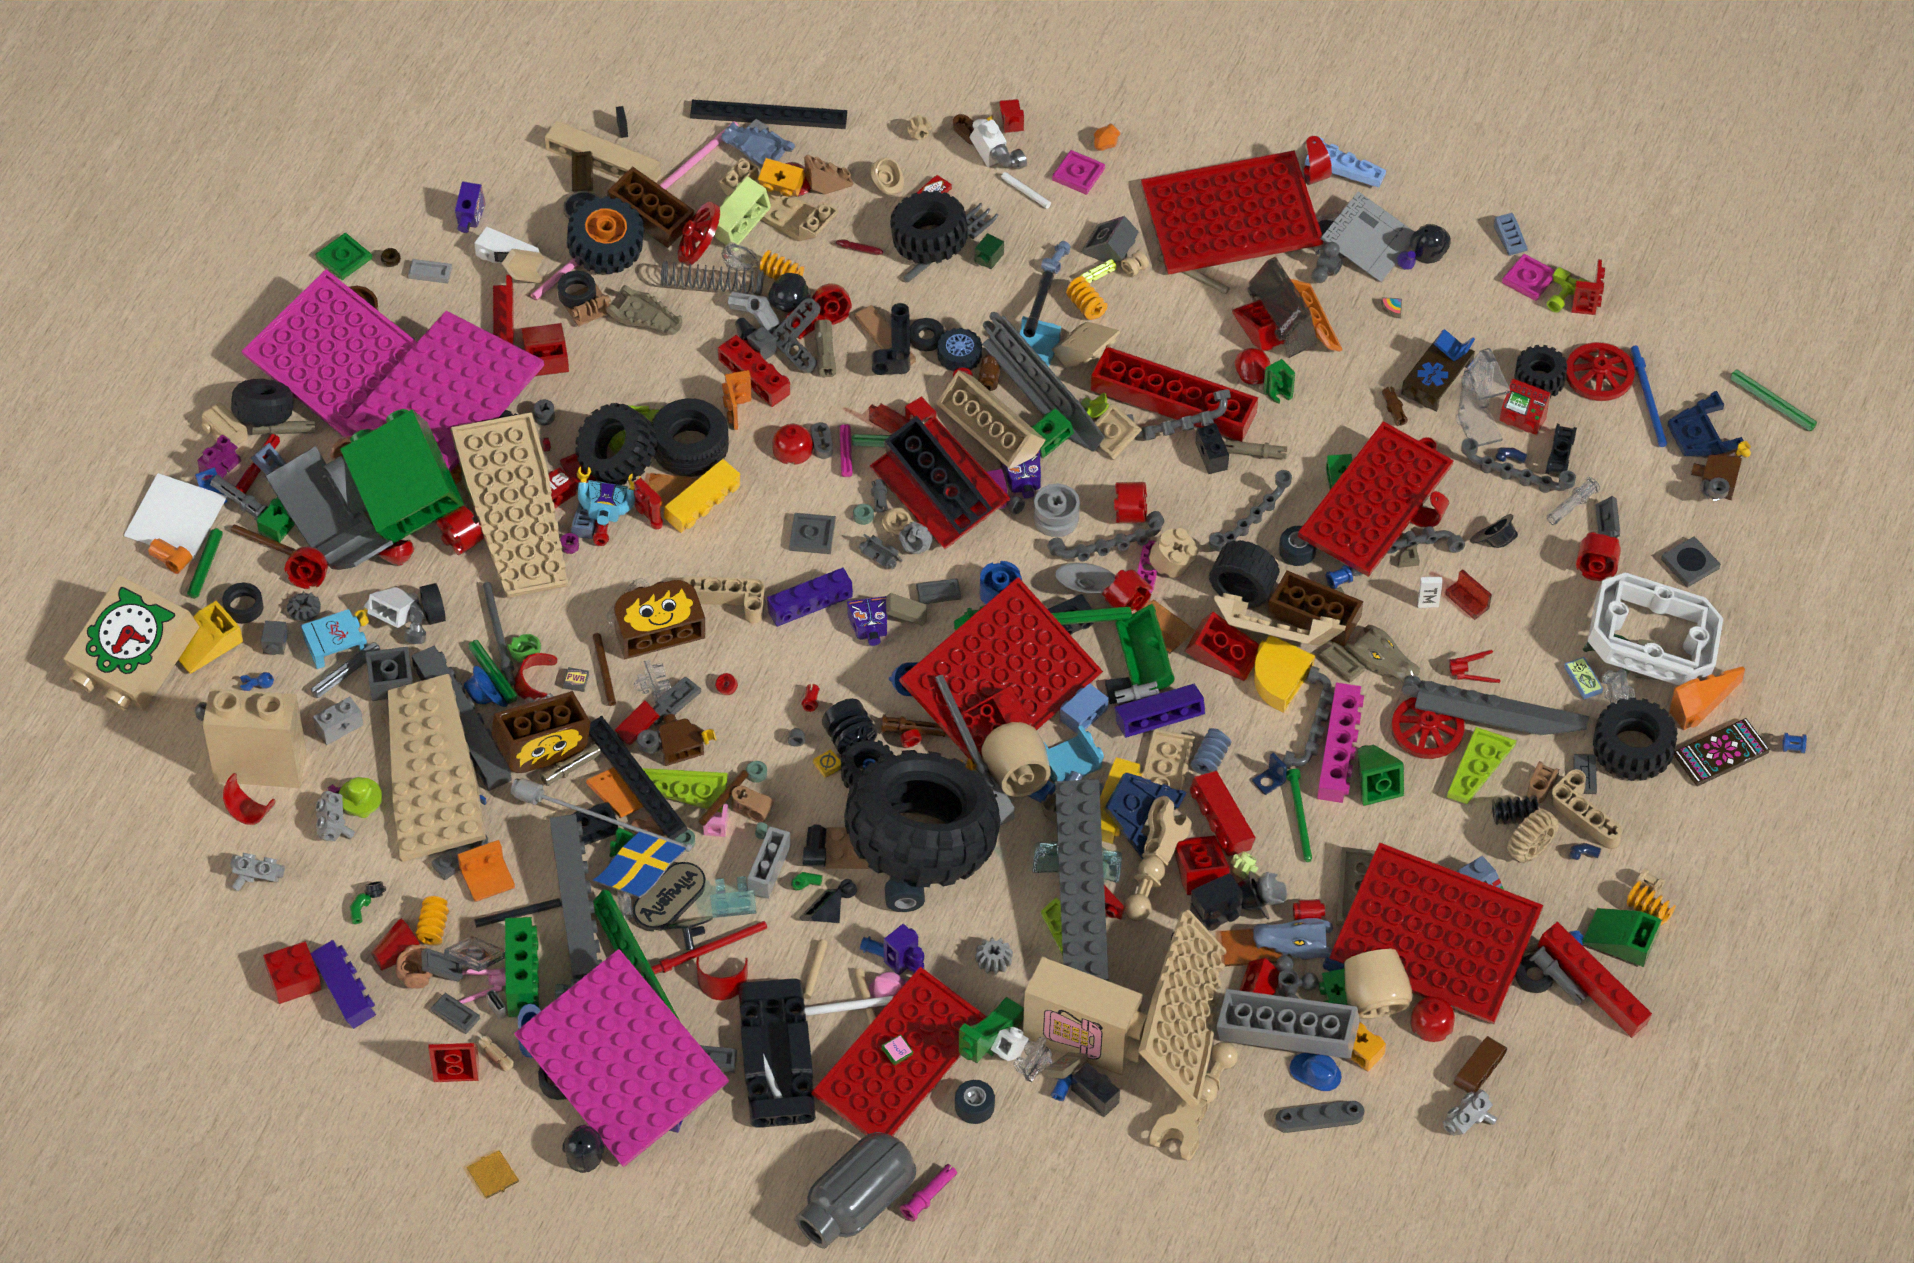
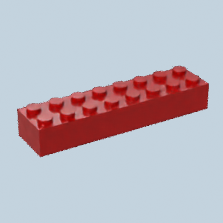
M1111 347L1105 348L1091 375L1090 391L1099 394L1105 393L1106 396L1175 420L1216 410L1219 407V402H1215L1213 393L1229 389L1231 398L1227 400L1226 412L1222 416L1213 419L1222 436L1243 442L1257 414L1258 397ZM1201 422L1194 424L1196 427H1204Z

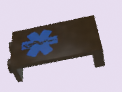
M1434 341L1403 380L1401 394L1405 395L1408 399L1422 404L1426 408L1437 411L1440 398L1463 368L1470 369L1473 365L1474 350L1469 349L1465 355L1453 361L1434 345Z

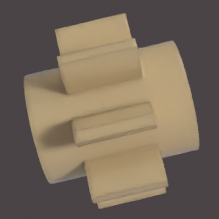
M921 115L912 117L909 120L911 125L906 126L911 137H915L918 140L928 137V130H932L928 118Z

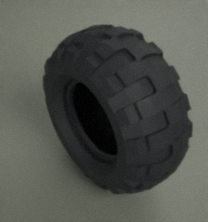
M903 750L901 755L896 756L889 753L881 756L875 763H870L854 780L853 786L848 793L844 813L846 832L849 834L850 842L857 856L860 859H866L868 867L876 873H885L891 876L890 880L902 884L904 881L916 883V887L930 888L931 884L938 883L944 887L955 884L956 880L960 878L966 880L972 876L974 872L980 869L984 861L986 862L992 855L996 847L1001 823L999 807L991 786H987L984 782L985 778L977 770H969L965 767L966 763L956 758L948 759L942 757V753L928 751V754L917 753L916 750ZM899 813L924 814L946 824L917 822Z

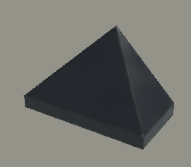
M827 889L799 918L801 921L840 923L842 892L840 889Z

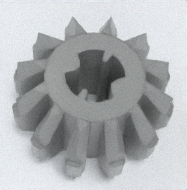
M991 937L990 942L983 939L982 945H978L976 948L975 960L978 962L980 969L985 968L987 974L990 971H994L995 975H997L998 970L1005 973L1006 967H1010L1012 964L1013 951L1010 949L1008 942L1003 943L1002 938L994 941V938Z

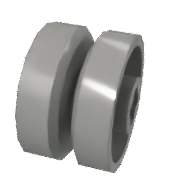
M1056 483L1048 484L1036 493L1033 519L1035 526L1040 532L1051 537H1062L1076 529L1079 522L1080 501L1074 489L1067 485Z

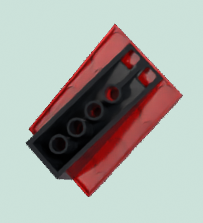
M915 416L884 440L886 453L870 465L874 473L885 481V485L914 517L928 527L932 537L944 550L1010 500V497L935 416L925 424H923L918 416Z

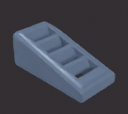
M1508 213L1495 217L1494 229L1508 255L1527 251V245L1514 214Z
M270 443L251 457V460L266 475L273 472L275 467H281L286 464ZM265 454L268 455V457L264 460L262 456H264ZM273 460L274 463L269 466L268 462Z
M579 503L573 519L571 532L580 538L593 539L597 519L583 515L582 513L588 514V512Z

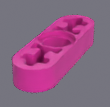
M1149 540L1142 547L1137 573L1143 579L1144 577L1148 578V583L1154 590L1157 571L1155 569L1150 571L1143 569L1144 565H1151L1149 551L1156 542Z

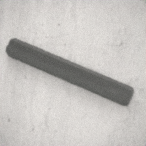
M376 642L369 644L311 688V693L316 698L321 697L367 662L365 652L380 650V646Z

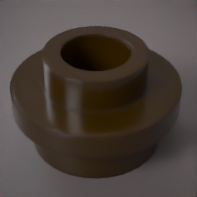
M394 248L385 249L381 255V262L387 267H394L401 261L400 253Z

